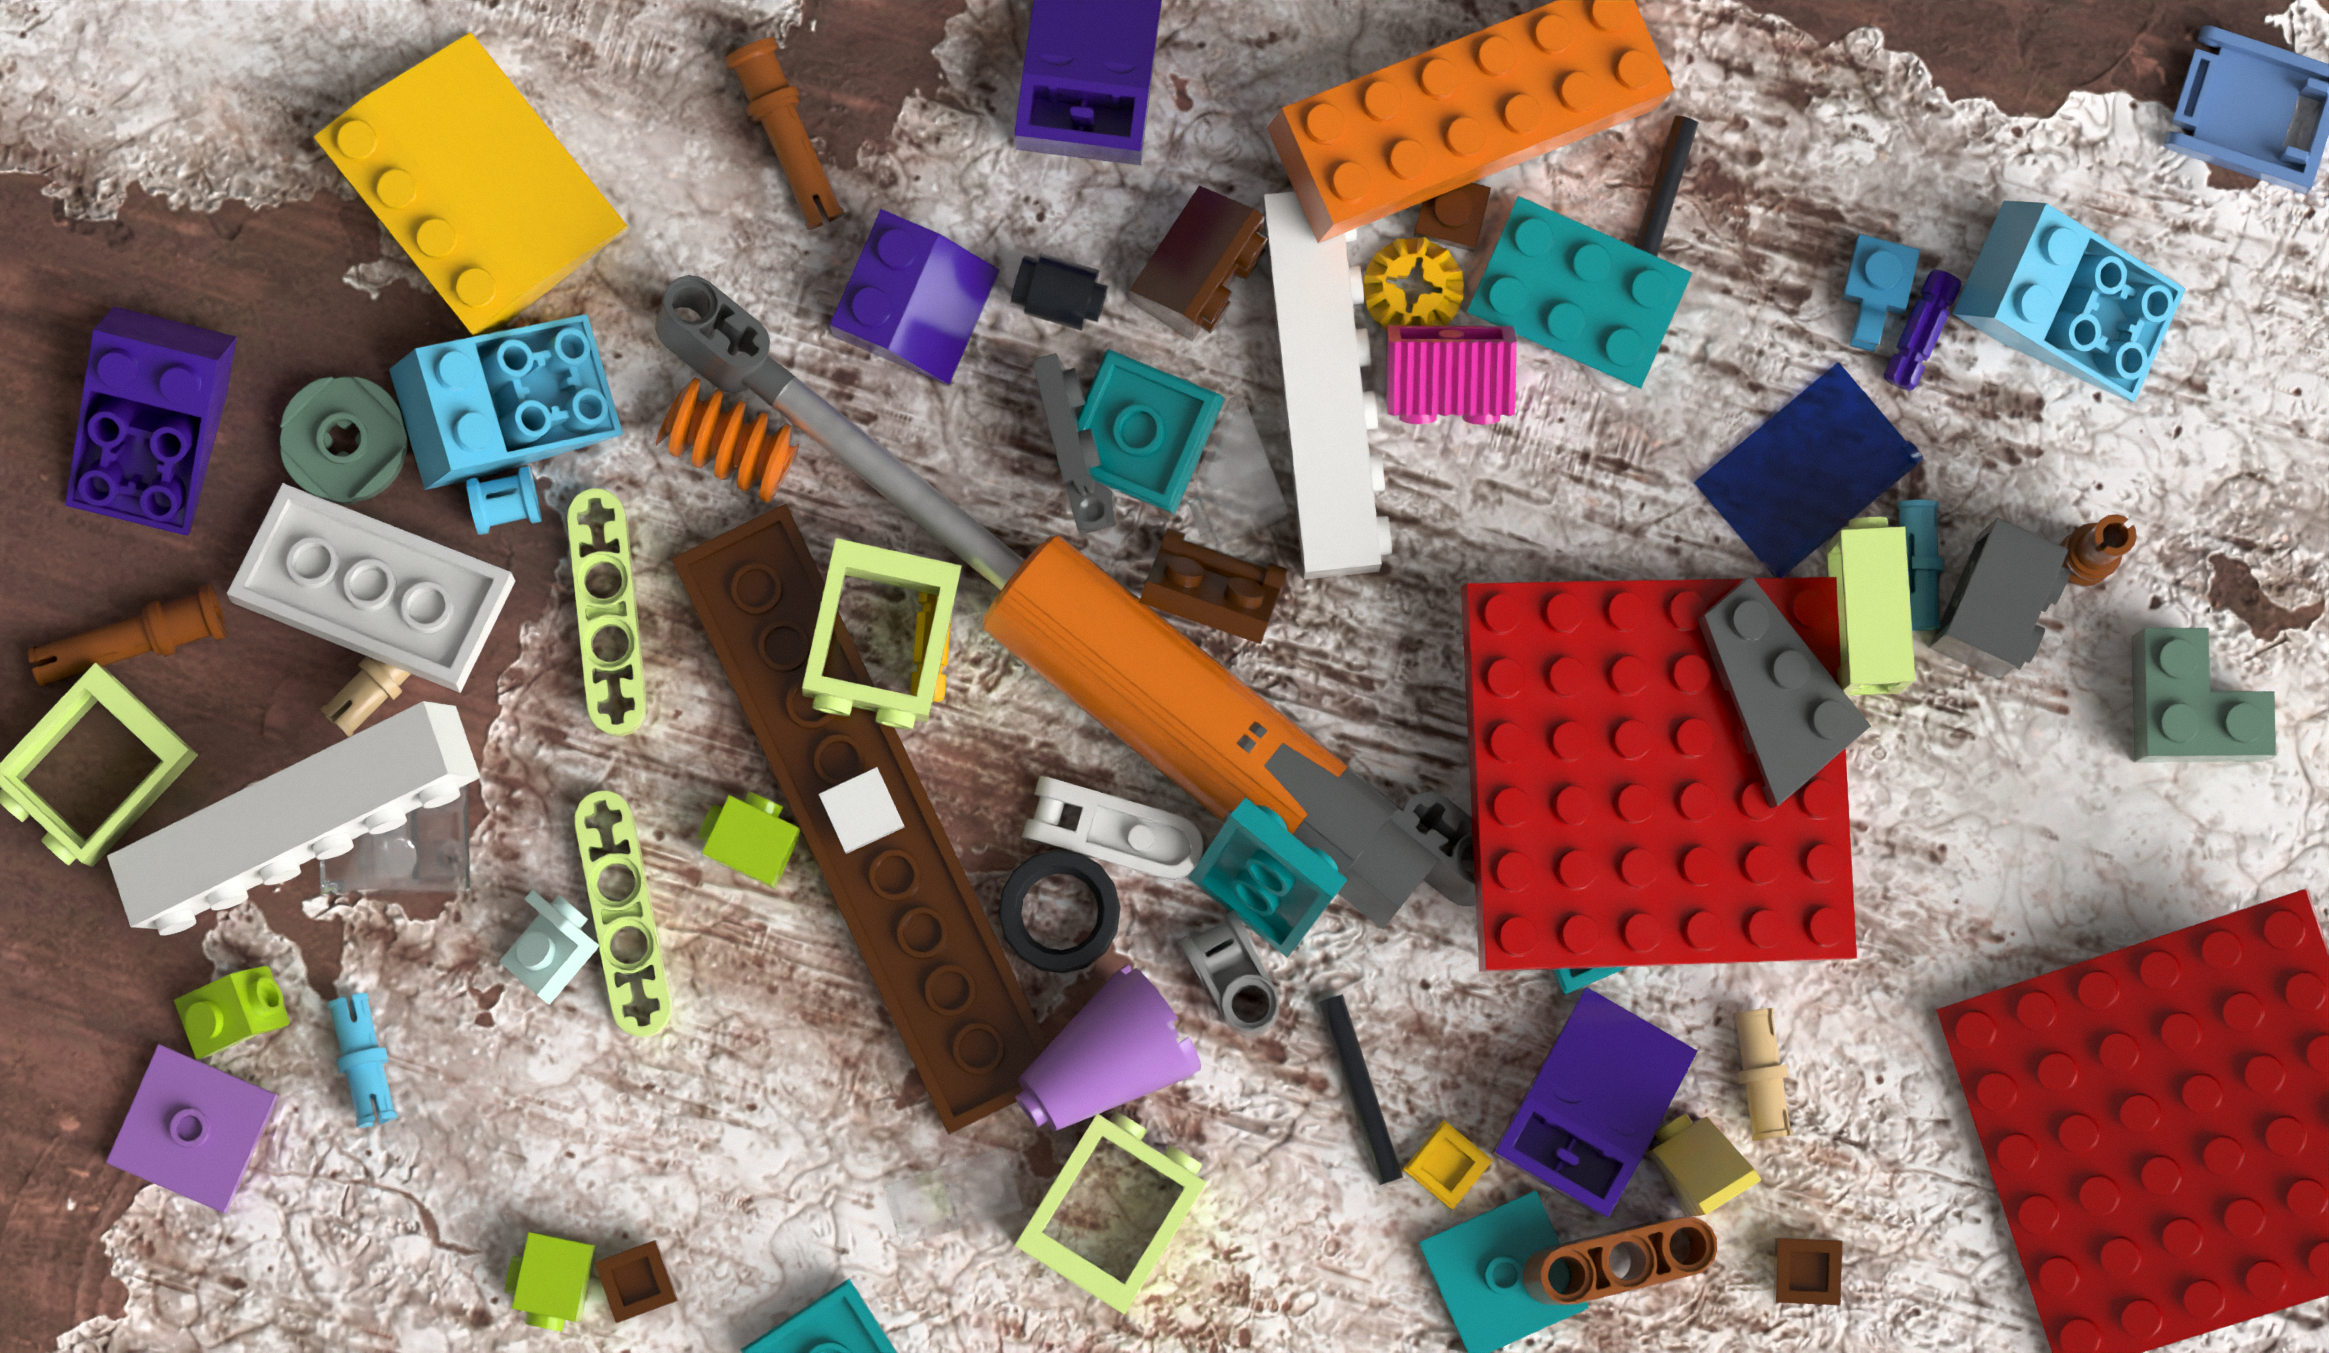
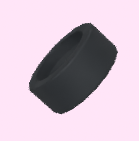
M1055 849L1033 855L1013 870L1001 892L999 918L1005 940L1021 960L1040 971L1064 974L1087 968L1107 952L1118 933L1121 906L1115 884L1100 864L1079 852ZM1054 874L1072 875L1086 883L1095 895L1098 907L1097 922L1089 937L1079 945L1064 950L1047 948L1034 941L1025 929L1021 915L1023 899L1030 887L1043 877Z

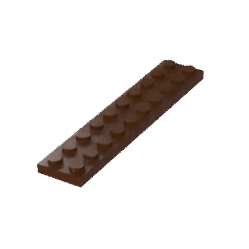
M787 504L781 505L671 558L948 1135L1016 1103L1015 1096L1023 1091L1018 1078L1044 1051L1048 1043L895 727L877 723L875 721L877 712L852 707L850 716L835 715L812 708L814 698L802 695V686L825 583ZM837 609L823 676L875 687ZM877 767L905 827L846 854L819 794Z

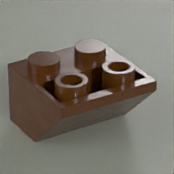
M1199 185L1129 289V301L1191 342H1193L1201 328L1211 334L1231 304L1228 300L1232 294V291L1228 289L1236 276L1247 281L1266 251L1263 247L1267 238L1262 235L1264 215L1254 208Z

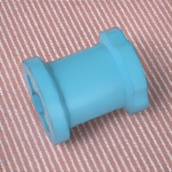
M529 466L519 468L518 475L480 483L476 477L466 479L470 508L478 535L489 533L490 526L526 518L532 524L542 521L538 495Z

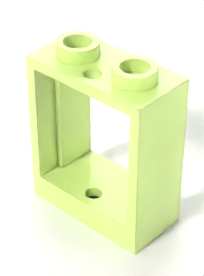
M1887 517L1849 520V527L1841 528L1826 545L1827 576L1836 577L1841 653V666L1837 668L1838 685L1847 696L1899 694L1915 682L1905 526L1888 527Z
M835 538L802 686V695L814 698L812 708L841 716H850L852 707L877 712L875 720L877 723L907 730H913L915 720L928 723L962 565ZM845 575L938 595L917 696L823 676Z
M95 662L1 761L0 787L2 789L0 790V803L21 822H24L29 815L39 822L48 831L41 841L64 863L70 866L77 858L81 863L93 867L192 763L198 754L106 668ZM99 701L162 761L102 825L86 839L23 779L93 705Z
M1115 1110L1109 1120L1099 1114L1094 1117L1014 1246L1125 1315L1207 1182L1196 1176L1202 1166L1201 1163L1170 1144L1165 1153L1161 1154L1142 1142L1148 1130ZM1102 1137L1184 1187L1125 1284L1043 1233Z

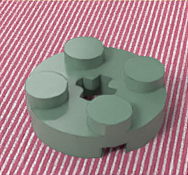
M327 377L308 384L291 399L283 413L280 426L282 429L280 436L281 457L290 476L309 494L344 506L371 499L389 487L399 475L410 446L404 418L396 402L384 389L374 382L358 377ZM353 424L357 426L360 430V433L355 438L359 446L357 450L352 454L345 451L339 452L336 456L331 454L328 450L334 442L329 434L331 428L338 425L346 430Z

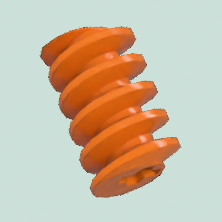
M694 377L681 390L671 405L658 433L656 446L669 434L668 450L669 454L674 457H680L693 445L691 455L692 466L702 469L715 457L714 476L716 478L725 480L738 468L737 488L742 491H748L761 480L760 500L770 503L786 478L799 449V444L795 447L789 445L791 425L785 423L773 435L766 433L768 413L763 411L748 424L744 422L746 402L740 400L726 413L721 410L723 391L716 389L705 401L698 399L701 380Z

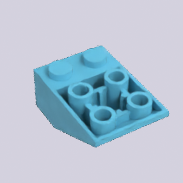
M2004 200L1952 314L2002 344L2129 402H2135L2186 288L2047 203Z
M587 314L416 348L389 369L424 490L464 482L470 478H483L613 439L623 434Z

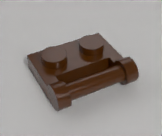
M1167 528L1139 602L1261 644L1288 569L1270 563L1268 568L1241 560L1184 540L1186 533Z

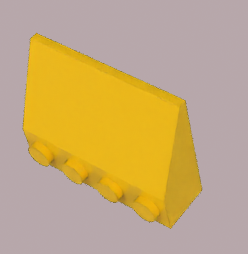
M471 32L366 95L313 136L325 154L473 337L499 331L628 229V225Z

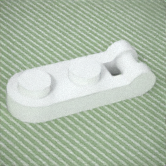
M1039 776L1034 795L1040 797L1034 819L1026 820L1022 838L1065 851L1079 852L1089 858L1161 879L1176 880L1188 876L1202 858V836L1192 821L1177 814L1057 779ZM1064 804L1082 809L1076 832L1058 827Z

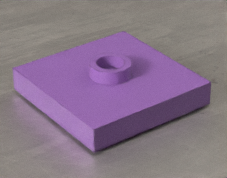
M158 1044L106 1163L227 1214L279 1095Z

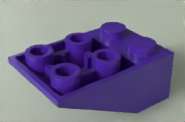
M1162 0L1033 1L1014 133L1016 150L1141 165Z
M114 306L93 329L65 506L188 536L192 529L227 397L237 336Z
M1585 987L1491 1154L1597 1216L1608 1218L1640 1163L1698 1050L1590 988Z

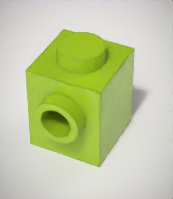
M748 791L744 801L729 795L723 808L713 804L704 819L697 838L706 842L702 851L706 858L775 890L802 831L799 827L778 818L783 809L782 806Z
M528 1232L523 1257L512 1256L505 1283V1293L514 1295L512 1309L527 1312L525 1324L563 1332L565 1320L581 1322L597 1245Z

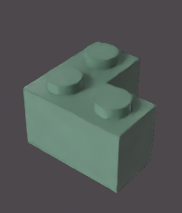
M2144 628L2132 636L2134 763L2263 762L2276 756L2275 691L2210 692L2209 628Z

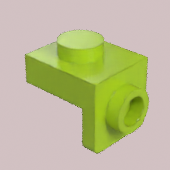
M268 966L226 975L174 1000L196 1060L213 1056L254 1036L279 1030L290 1023L283 1004V994Z

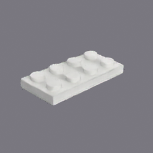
M282 483L227 595L231 602L461 693L515 583V579L510 571Z

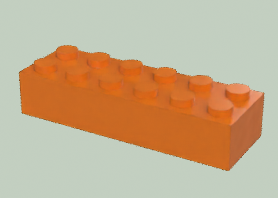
M1557 0L1282 107L1267 127V130L1317 243H1321L1654 111L1675 89L1635 0Z

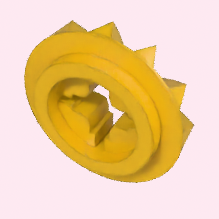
M1425 237L1398 238L1376 252L1366 269L1363 280L1365 305L1375 322L1385 330L1387 326H1447L1458 313L1464 297L1462 270L1447 248H1443ZM1418 262L1422 263L1420 272H1423L1422 282L1432 286L1433 290L1441 291V294L1435 292L1420 294L1417 303H1413L1412 312L1409 313L1405 312L1407 302L1404 301L1405 291L1397 288L1396 284L1386 282V280L1408 279L1411 270H1414L1415 264Z

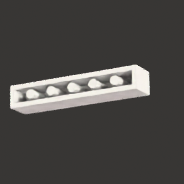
M1295 191L1264 194L1262 208L1267 238L1266 244L1303 580L1379 572L1382 565L1381 555L1392 554L1388 516L1376 517L1374 492L1385 491L1381 453L1369 454L1367 430L1378 429L1374 391H1362L1360 367L1371 366L1367 328L1355 329L1353 305L1364 304L1363 283L1360 266H1348L1346 242L1357 241V231L1353 229L1317 243Z
M422 701L107 855L130 927L158 929L160 935L175 934L195 925V915L209 908L212 910H222L244 902L249 897L247 890L261 883L273 885L296 877L301 873L299 865L315 857L318 860H324L350 851L354 847L352 839L367 832L370 834H380L402 826L407 822L405 814L421 806L423 808H435L456 800L461 795L460 787L481 777L456 706Z

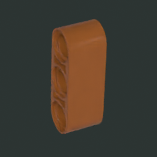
M1663 1218L1544 1247L1535 1251L1526 1260L1523 1269V1284L1527 1293L1535 1301L1545 1305H1568L1587 1302L1699 1274L1707 1270L1714 1262L1717 1253V1238L1713 1229L1705 1221L1698 1218ZM1678 1229L1682 1230L1690 1241V1253L1683 1263H1678L1670 1252L1669 1243L1671 1237ZM1617 1244L1623 1245L1630 1255V1268L1622 1278H1618L1609 1266L1611 1250ZM1558 1258L1562 1259L1570 1270L1569 1285L1562 1293L1556 1292L1548 1280L1550 1266Z

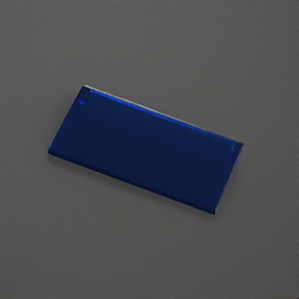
M1838 362L1698 478L1694 484L1774 578H1783L1844 527L1849 520L1856 517L1923 461L1924 458L1912 442L1906 441Z

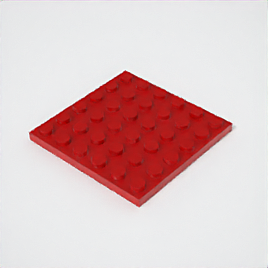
M1836 577L1754 578L1838 684L1837 668L1841 666ZM1745 578L1467 583L1461 586L1479 972L1857 959L1846 748L1779 806L1770 808L1762 789L1765 783L1754 754L1748 753L1741 731L1744 728L1731 694L1723 688L1697 620L1698 617Z
M2308 888L1936 1009L2052 1353H2143L2329 1295V948Z

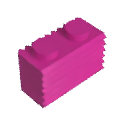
M1387 326L1385 377L1387 414L1392 416L1399 415L1400 421L1409 424L1435 422L1437 414L1442 416L1450 414L1455 416L1462 415L1463 421L1479 425L1497 423L1500 421V415H1515L1517 340L1514 326Z

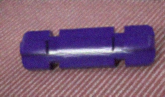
M1933 269L1928 274L1920 292L1924 297L1923 299H1918L1897 343L1896 348L1900 351L1898 354L1894 353L1885 370L1884 379L1891 385L1907 391H1912L1918 385L1925 369L1922 362L1930 358L1949 315L1946 308L1954 304L1961 288V280L1954 275L1938 269Z

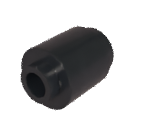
M1041 253L1039 259L1024 255L1016 277L1010 304L1024 307L1025 315L1082 331L1087 319L1094 322L1099 321L1108 286L1097 283L1100 272L1098 269Z

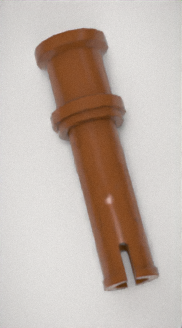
M768 37L737 49L726 56L723 62L727 70L735 71L749 102L745 108L747 116L753 119L754 123L762 122L769 142L775 151L806 222L805 226L807 230H812L824 226L814 202L816 199L821 202L829 223L843 216L845 212L837 201L795 108L800 103L799 90L797 86H789L776 58L775 51L779 47L774 37Z
M2118 514L2108 515L2098 523H2088L2080 526L2072 534L2064 538L2060 545L2069 549L2062 564L2063 567L2071 570L2068 582L2080 587L2094 586L2115 572L2121 563L2122 556L2133 548L2137 538L2134 525L2129 528L2124 525L2129 520L2128 518Z
M206 584L199 587L198 594L164 605L159 600L149 602L147 607L142 608V615L43 646L28 648V658L31 664L36 662L37 666H40L33 668L32 672L38 685L44 687L51 682L86 672L95 662L105 666L150 651H154L157 656L163 655L167 657L175 654L176 647L210 636L216 641L227 638V626L217 594L211 584Z

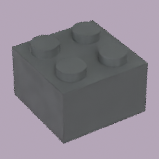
M1996 518L1979 533L1940 621L1941 629L1936 630L1929 649L1996 679H2000L2014 668L2020 670L2025 662L2030 663L2045 633V628L2036 624L2042 611H2047L2050 604H2057L2070 577L2071 570L2062 566L2069 549L2001 518Z

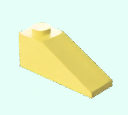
M1687 1113L1677 1117L1656 1130L1654 1135L1659 1144L1647 1151L1687 1217L1706 1215L1761 1181L1752 1165L1707 1116L1693 1123Z

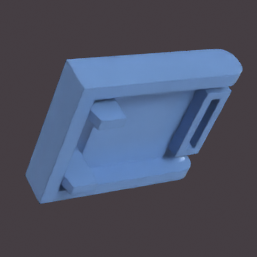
M2202 26L2197 40L2204 45L2219 49L2218 55L2197 48L2193 51L2171 120L2173 125L2193 133L2192 136L2170 131L2167 133L2164 147L2171 151L2306 195L2312 189L2329 136V64L2214 26ZM2298 96H2304L2321 102L2307 150L2304 151L2289 145L2282 150Z

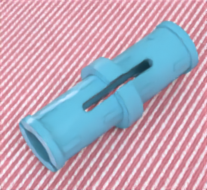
M1905 500L1897 503L1899 527L1905 526L1912 631L1941 629V622L1939 621L1938 573L1945 571V559L1938 557L1937 509L1939 508V502L1935 500Z
M368 993L352 994V999L350 1000L355 1022L351 1021L345 996L329 1001L327 1005L331 1011L342 1057L336 1060L339 1073H346L357 1119L355 1121L357 1128L373 1126V1122H375L370 1099L374 1100L379 1124L393 1121L398 1116L394 1110L383 1064L388 1062V1055L385 1047L378 1046L368 1003L369 996Z

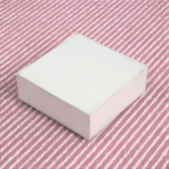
M877 767L819 794L846 854L905 827Z

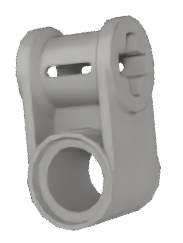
M1232 910L1225 914V922L1194 939L1185 936L1179 939L1178 943L1205 991L1208 990L1230 1029L1243 1037H1257L1267 1033L1274 1027L1279 1017V997L1260 962L1262 959L1236 911ZM1229 943H1233L1232 945H1230L1229 947H1227V948L1221 950L1220 952H1218V953H1216V954H1214V955H1212V956H1210V957H1206L1207 955H1209V954L1213 953L1214 951H1216V950H1218V949L1224 947L1225 945H1227V944H1229ZM1248 989L1263 993L1270 1005L1266 1016L1254 1023H1247L1238 1019L1232 1009L1235 997L1240 992Z

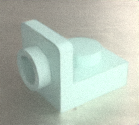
M532 889L524 900L540 914L499 962L550 1005L597 950L599 945L580 929L588 919L560 895L550 904Z

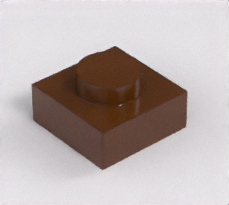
M1469 183L1422 202L1413 237H1425L1429 241L1475 252L1491 187Z
M1775 1238L1773 1303L1841 1305L1842 1240Z
M657 1240L594 1262L616 1323L679 1301Z

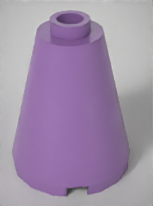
M1126 964L1109 978L1018 1078L1023 1091L1015 1097L1019 1106L1035 1127L1038 1128L1046 1123L1053 1131H1057L1185 1080L1201 1070V1061L1189 1036L1180 1043L1177 1042L1176 1039L1179 1038L1173 1022L1178 1018L1156 987L1140 970L1135 968L1131 971L1130 965Z

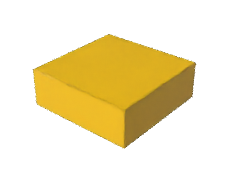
M1443 1119L1402 1170L1450 1210H1453L1493 1160Z

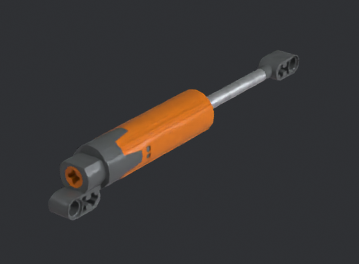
M687 275L678 277L669 284L664 292L655 323L658 339L666 348L724 392L738 393L751 389L999 588L1001 591L984 615L983 630L1223 823L1227 821L1245 797L1256 806L1263 805L1272 809L1283 819L1288 832L1307 847H1317L1334 860L1338 867V872L1348 879L1338 894L1381 929L1386 927L1423 880L1449 901L1457 905H1476L1475 878L1468 875L1461 863L1462 859L1474 862L1472 817L1451 800L1437 792L1425 791L1415 794L1401 809L1152 608L1140 603V599L1062 536L1048 537L1026 560L1021 558L769 356L770 338L765 327L711 282L699 276ZM681 307L690 308L697 312L701 320L694 322L686 321L680 318L674 312V309ZM715 330L712 339H709L712 331ZM738 351L742 352V353L738 354L736 357L733 356V355H735ZM1419 823H1422L1430 830L1426 835L1417 830L1416 827ZM1447 842L1453 846L1448 855L1441 851Z

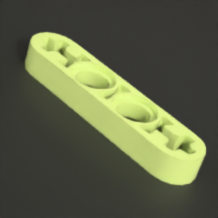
M592 488L582 491L573 499L568 508L567 518L586 702L590 719L600 731L609 736L623 737L634 733L641 727L647 712L628 521L624 506L613 493L605 489ZM601 502L606 512L615 513L614 521L604 524V537L607 546L619 542L620 552L618 554L598 551L582 557L581 549L583 546L595 548L594 533L591 527L586 524H580V516L590 514L591 503ZM611 564L619 569L622 576V585L614 596L600 599L588 592L586 577L589 571L596 565ZM609 626L624 630L629 640L628 650L625 655L613 662H606L597 658L592 648L596 633L602 628ZM632 668V680L626 678L619 679L622 696L625 700L634 701L635 709L625 712L624 723L617 725L614 724L609 714H600V704H606L611 699L610 683L607 679L595 683V672L617 674Z
M596 791L587 795L579 803L575 812V829L612 1014L617 1025L624 1032L636 1037H650L660 1033L667 1026L672 1014V1003L635 818L630 805L620 795L610 791ZM607 803L611 812H621L622 822L612 825L614 843L619 847L629 842L630 854H608L593 862L591 850H605L601 832L596 828L588 829L587 819L597 815L596 805ZM612 865L628 867L635 877L633 892L621 901L606 899L599 889V879L602 872ZM626 927L640 929L648 941V949L645 956L633 964L619 962L611 950V942L614 935ZM653 966L655 979H642L644 994L648 999H658L660 1010L650 1014L649 1025L640 1026L637 1018L626 1017L624 1006L634 1003L635 997L632 983L627 982L618 987L616 975H635Z

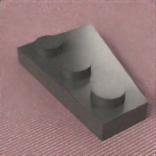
M1752 576L1743 579L1697 618L1725 691L1730 692L1744 728L1741 734L1748 753L1754 754L1765 786L1762 789L1770 808L1777 807L1871 727L1869 722Z

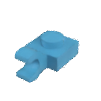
M1862 234L1857 236L1841 298L1842 300L1859 304L1849 346L1874 352L1876 345H1879L1886 311L1903 315L1907 308L1921 249Z

